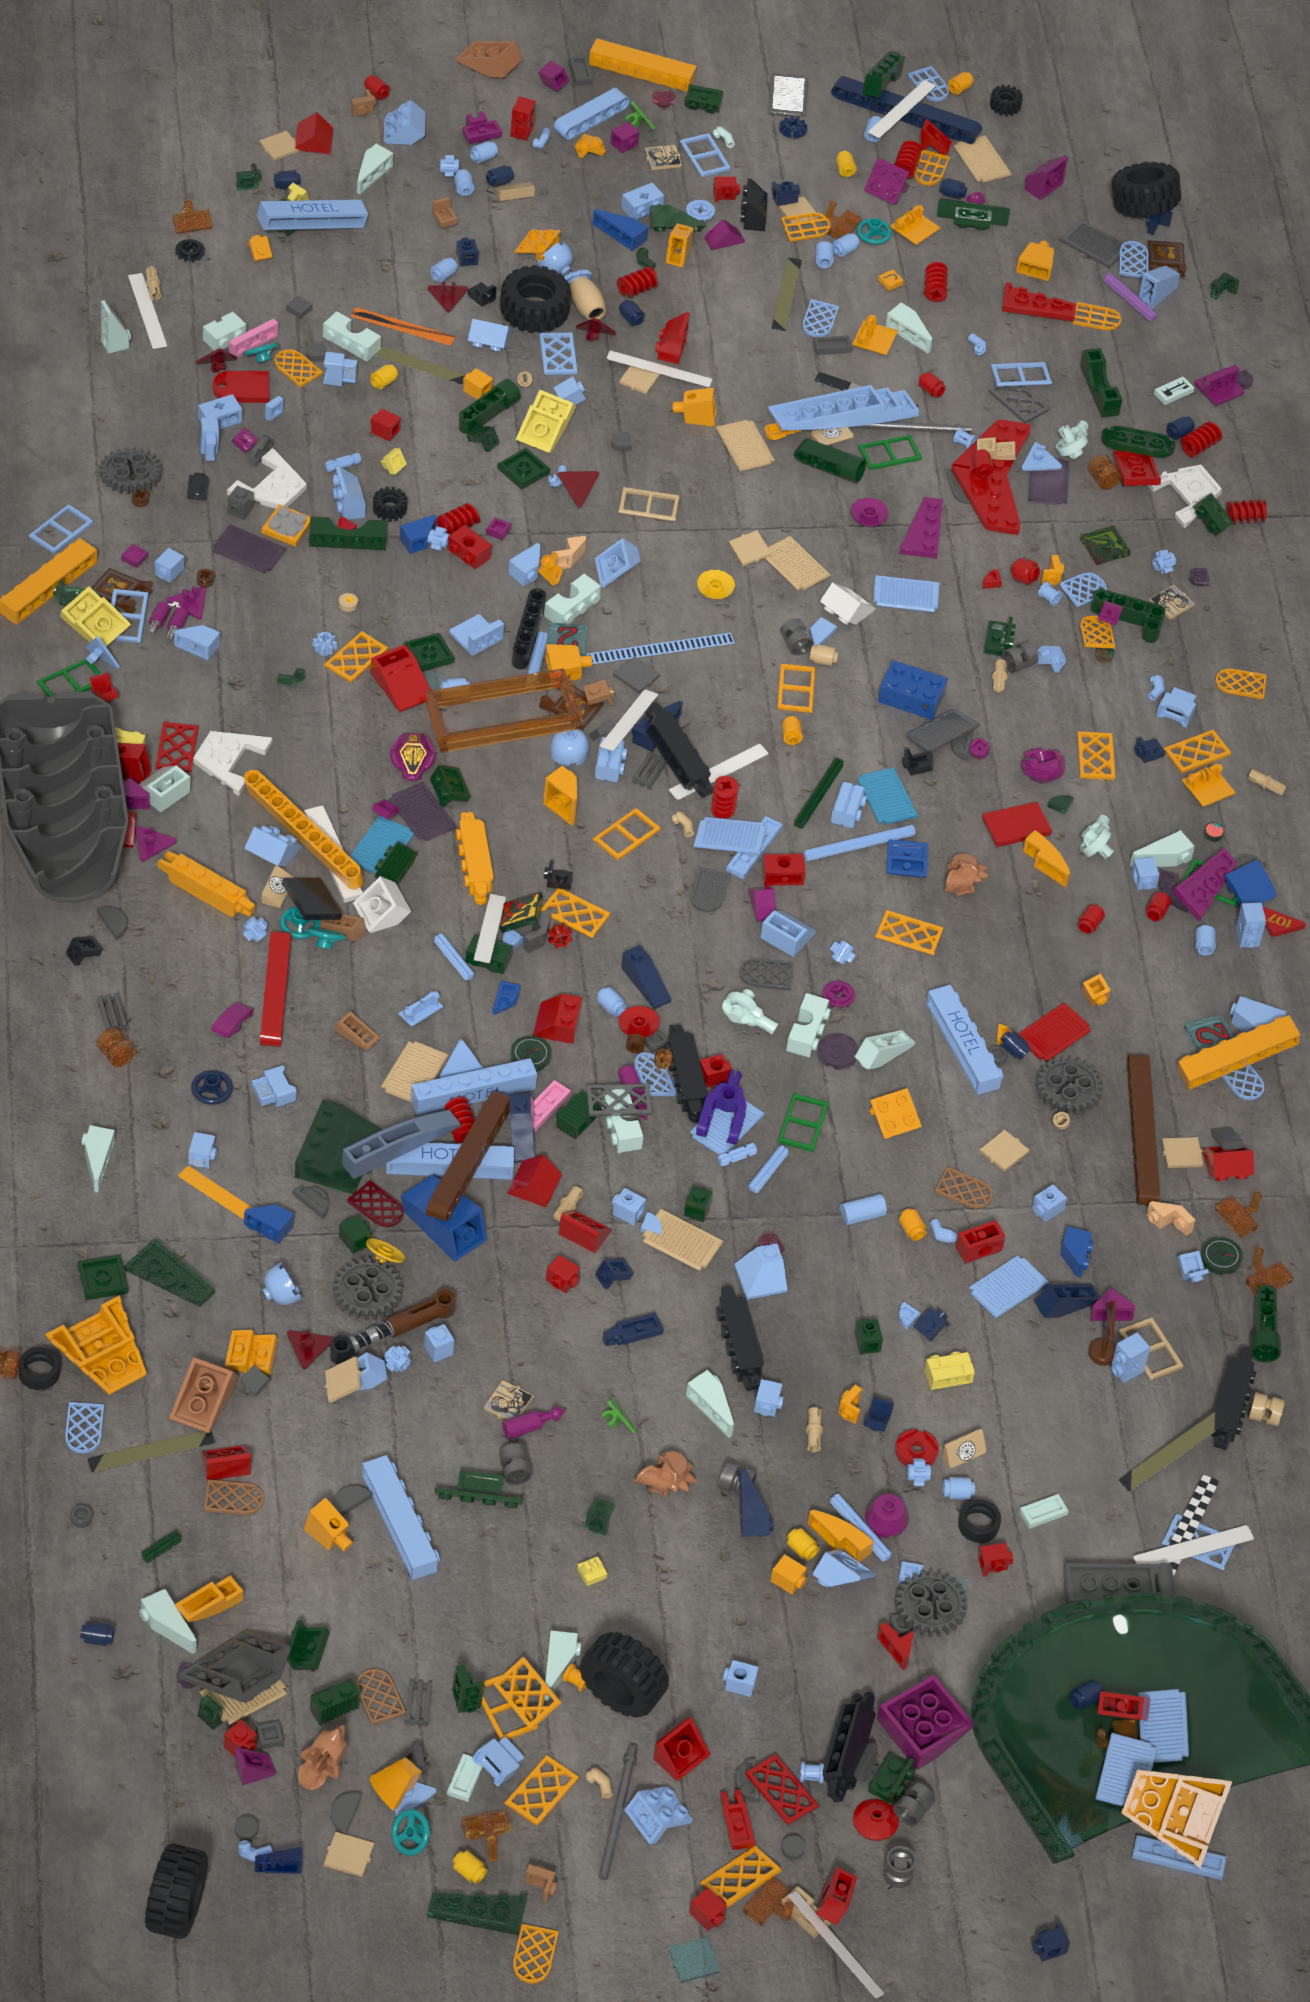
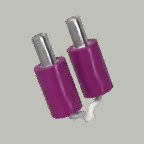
M158 602L149 619L150 627L148 632L154 634L157 628H161L171 610L170 607L176 605L177 608L167 625L169 631L166 637L171 640L174 637V632L183 628L189 612L185 608L180 607L178 602L172 604Z

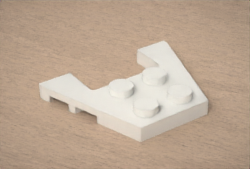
M272 448L262 457V463L274 471L255 488H251L237 480L227 489V495L229 496L236 486H240L254 492V500L261 502V505L277 508L280 504L288 507L307 489V483Z
M1202 465L1178 469V472L1173 473L1162 472L1160 475L1161 485H1148L1154 492L1170 484L1186 502L1188 507L1175 512V518L1183 528H1186L1198 517L1193 508L1194 505L1211 493L1215 498L1222 494V488Z
M210 731L193 757V763L210 776L214 775L221 780L222 785L229 786L233 789V793L240 796L246 786L244 777L231 773L245 749L265 755L272 745L273 738Z

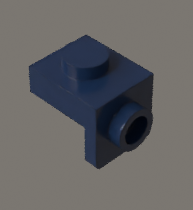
M1166 211L1164 214L1149 216L1146 225L1149 226L1147 233L1154 235L1159 224L1169 227L1173 212Z
M929 1308L914 1328L932 1342L944 1326L949 1327L950 1323L946 1321L948 1316L938 1309L935 1312Z
M874 1396L864 1426L869 1427L873 1431L885 1432L891 1418L894 1402Z

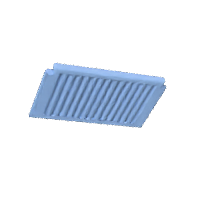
M875 575L873 601L876 602V606L935 612V609H938L940 582Z
M704 817V820L700 821L694 847L760 854L767 827L762 822Z
M746 1100V1115L739 1140L765 1115L764 1112ZM715 1109L707 1137L696 1135L698 1124L690 1133L693 1134L695 1140L716 1154L727 1153L734 1146V1144L726 1143V1141L728 1140L732 1118L734 1119L735 1113Z
M1017 1255L969 1286V1289L972 1290L970 1294L992 1316L998 1318L1048 1285L1049 1281L1024 1257L1020 1258Z
M1179 1689L1139 1692V1697L1151 1698L1148 1721L1140 1720V1740L1149 1742L1151 1747L1157 1748L1154 1763L1182 1761L1183 1757H1188L1186 1692H1179Z
M1111 1733L1096 1799L1124 1807L1137 1769L1152 1771L1157 1748L1151 1747L1149 1742Z

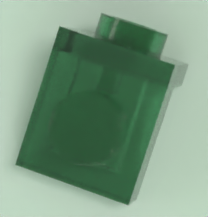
M255 163L251 164V171L236 172L237 191L259 187L261 171L260 169L257 170Z
M1224 272L1218 279L1213 280L1210 286L1212 289L1210 297L1217 300L1225 291L1235 295L1238 290L1239 280Z
M477 425L466 435L469 442L482 443L485 452H490L500 443L494 427Z
M61 579L60 584H56L53 591V596H56L55 604L67 606L83 592V589L66 585L65 580Z
M595 1497L587 1512L585 1529L590 1530L592 1533L606 1536L615 1504Z
M206 1695L200 1700L197 1716L214 1730L223 1723L221 1720L223 1708Z

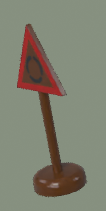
M1116 1300L1106 1303L1108 1324L1104 1338L1094 1340L1088 1350L1090 1359L1102 1366L1112 1364L1117 1346L1113 1341L1109 1340L1110 1336L1111 1339H1114Z

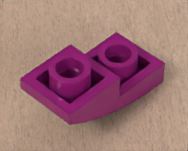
M235 1002L220 1015L213 1024L211 1031L218 1033L222 1037L229 1038L240 1031L242 1022L252 1017L253 1009Z

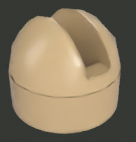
M529 371L520 372L517 378L518 383L523 387L529 386L533 379ZM524 374H527V382H524Z
M1065 1112L1056 1113L1053 1117L1055 1127L1060 1130L1067 1129L1070 1125L1069 1115Z

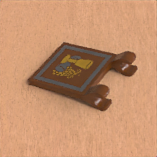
M1148 240L1149 271L1157 269L1158 266L1178 267L1180 277L1185 278L1187 267L1185 265L1184 244L1181 242Z
M111 568L91 587L101 598L104 597L109 603L112 602L113 589L129 591L139 589L141 592H148V595L153 592L150 589L152 586L150 581H140ZM117 595L115 606L131 614L136 610L133 608L135 602L128 600L131 596Z
M560 676L557 679L556 689L565 691L556 703L544 695L540 699L539 707L543 710L552 711L584 730L604 706V703L598 702L589 705L585 692L573 686L565 677Z

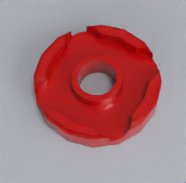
M911 1429L902 1433L897 1439L895 1454L898 1460L906 1467L908 1464H913V1459H924L925 1464L931 1466L938 1457L939 1445L935 1437L929 1432ZM919 1446L922 1448V1451L915 1452L912 1450V1447Z

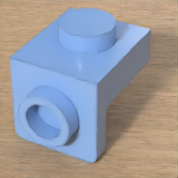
M1044 645L1037 651V664H1051L1053 671L1056 673L1066 663L1060 646Z
M1199 1251L1177 1256L1184 1281L1190 1279L1192 1283L1204 1280L1203 1276L1209 1274L1208 1269L1204 1270Z

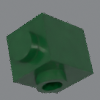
M693 1185L686 1199L684 1216L704 1222L711 1207L713 1192Z
M358 1215L347 1218L339 1224V1237L352 1254L367 1247L366 1241L371 1238V1231L368 1224L362 1221Z
M878 1319L857 1321L854 1334L859 1354L881 1352L883 1338Z

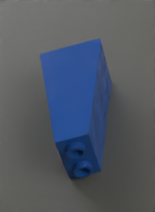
M432 1175L401 1195L403 1210L453 1261H457L487 1241L482 1208L465 1196H462L447 1222L427 1216L428 1203L441 1181Z

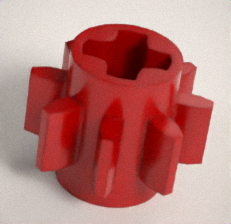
M554 923V927L551 930H547L551 936L548 938L550 944L554 943L556 949L558 947L566 948L568 942L573 941L571 936H569L572 934L571 928L566 929L565 923L561 925Z

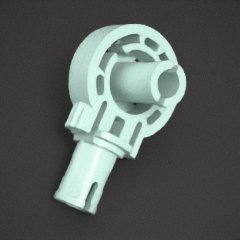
M1081 420L1077 423L1076 427L1069 428V425H1065L1058 429L1063 438L1056 444V449L1060 456L1069 455L1071 459H1076L1083 453L1082 448L1088 442L1087 422Z
M1106 815L1097 817L1096 823L1088 826L1081 834L1083 842L1080 845V850L1087 857L1098 852L1104 859H1107L1114 851L1106 844L1111 836L1110 827L1108 826L1109 818Z
M744 989L742 993L731 992L727 995L722 1003V1009L732 1022L747 1024L751 1027L757 1025L771 1035L773 1034L778 1023L763 1015V1010L753 1000L755 995L751 990Z

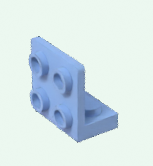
M478 614L451 628L449 634L471 656H474L503 640L504 623L500 619L493 623H488Z
M668 1786L638 1791L624 1809L649 1845L656 1844L667 1828L691 1824L693 1821L688 1810L681 1804L674 1791Z

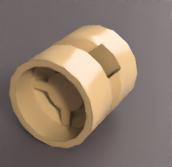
M1255 1392L1249 1419L1257 1422L1265 1420L1266 1424L1278 1427L1285 1400L1276 1397L1268 1399L1267 1395Z

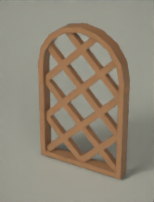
M949 1167L946 1168L934 1192L975 1209L987 1206L992 1199V1190L988 1184ZM961 1178L963 1183L957 1184L955 1179ZM952 1180L954 1185L947 1186L946 1181ZM975 1183L977 1188L970 1190L968 1185ZM965 1186L967 1191L961 1192L959 1187ZM956 1188L958 1193L951 1194L949 1189ZM987 1189L989 1194L984 1195L982 1190ZM979 1191L981 1196L975 1198L972 1193ZM970 1194L972 1199L965 1200L963 1195ZM983 1199V1204L977 1203V1200Z
M208 1480L207 1493L205 1495V1512L251 1515L262 1508L264 1496L261 1489L257 1486L241 1482ZM211 1486L214 1490L209 1493V1488ZM224 1487L229 1490L225 1495L220 1491ZM240 1488L245 1492L241 1496L235 1492ZM256 1490L260 1495L254 1497L251 1492ZM216 1492L221 1496L217 1500L212 1497ZM231 1494L236 1497L232 1502L227 1498ZM247 1495L252 1499L248 1503L242 1499ZM208 1498L213 1502L208 1505ZM224 1499L228 1505L222 1508L219 1502ZM238 1501L244 1505L239 1509L234 1505ZM255 1502L258 1506L252 1509L250 1505Z
M370 1669L358 1677L356 1686L358 1689L359 1686L364 1688L362 1693L360 1692V1700L371 1725L406 1714L394 1682L386 1672ZM376 1673L383 1675L381 1680L374 1678ZM363 1677L369 1679L366 1685L360 1683ZM385 1678L388 1679V1681L390 1682V1684L387 1683V1682H384ZM371 1681L379 1683L376 1689L369 1686ZM382 1685L389 1687L387 1693L379 1690ZM367 1689L374 1692L372 1698L364 1695ZM392 1689H393V1692H394L395 1696L390 1695V1692H391ZM377 1693L385 1696L382 1702L375 1699ZM387 1698L395 1700L392 1706L385 1703ZM364 1699L370 1701L368 1705H366ZM373 1702L380 1705L377 1711L370 1708ZM397 1702L399 1703L401 1709L395 1707ZM383 1706L390 1709L388 1715L380 1712ZM370 1712L375 1713V1716H374L373 1719H372V1717H371V1715H370Z

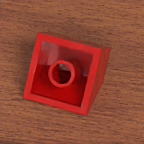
M685 312L667 321L665 329L661 328L659 336L661 341H657L655 352H658L657 360L679 364L687 341L690 313Z
M560 994L541 1002L533 1037L574 1044L581 1013L582 997Z
M1244 1145L1242 1149L1223 1150L1220 1146L1202 1148L1208 1175L1215 1178L1216 1181H1226L1228 1177L1248 1179V1175H1254V1151Z

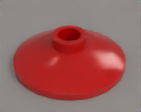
M644 1006L630 1007L623 1011L619 1017V1027L628 1036L639 1034L644 1038L649 1037L660 1026L658 1014Z
M870 1799L862 1802L855 1809L853 1824L857 1832L866 1839L882 1841L894 1835L899 1825V1818L895 1815L893 1806L879 1799Z

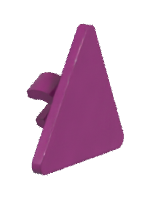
M193 586L190 591L183 589L182 593L167 597L166 601L170 604L178 602L180 607L185 608L189 612V615L200 620L203 615L206 587L195 588Z
M135 827L141 862L150 859L177 843L176 838L155 832L153 828Z

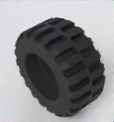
M1142 162L1141 164L1136 163L1132 164V166H1126L1123 170L1120 169L1112 179L1114 206L1120 213H1124L1127 216L1132 215V217L1156 216L1157 214H1164L1166 211L1173 210L1181 200L1180 175L1172 165H1166L1162 162Z
M532 265V267L524 266L520 270L516 269L502 283L500 298L501 314L507 322H510L511 326L514 328L518 327L523 332L524 330L529 333L553 331L555 327L561 326L568 318L571 300L570 285L564 276L557 274V271L554 269L549 270L545 266L537 267V265ZM537 297L545 301H530L525 298Z
M609 1632L600 1635L581 1659L580 1672L582 1680L585 1681V1686L593 1692L592 1694L602 1701V1704L611 1707V1710L620 1712L624 1716L631 1715V1717L636 1718L648 1715L669 1686V1676L666 1673L664 1664H661L660 1658L657 1655L655 1656L649 1647L646 1648L642 1645V1642L632 1639L629 1635H622L619 1632Z
M174 1843L164 1848V1852H162L154 1872L147 1899L145 1927L150 1932L176 1939L188 1936L198 1913L207 1877L208 1857L204 1851Z

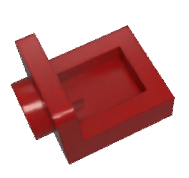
M107 672L90 677L91 689L94 695L107 703L118 698V692L111 685L110 675Z

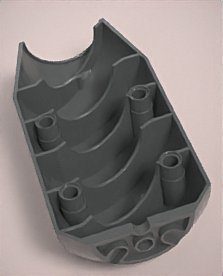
M91 692L55 693L52 697H47L44 693L9 694L0 702V787L7 837L36 890L42 896L61 903H78L96 898L106 892L115 880L128 826V814L112 706Z

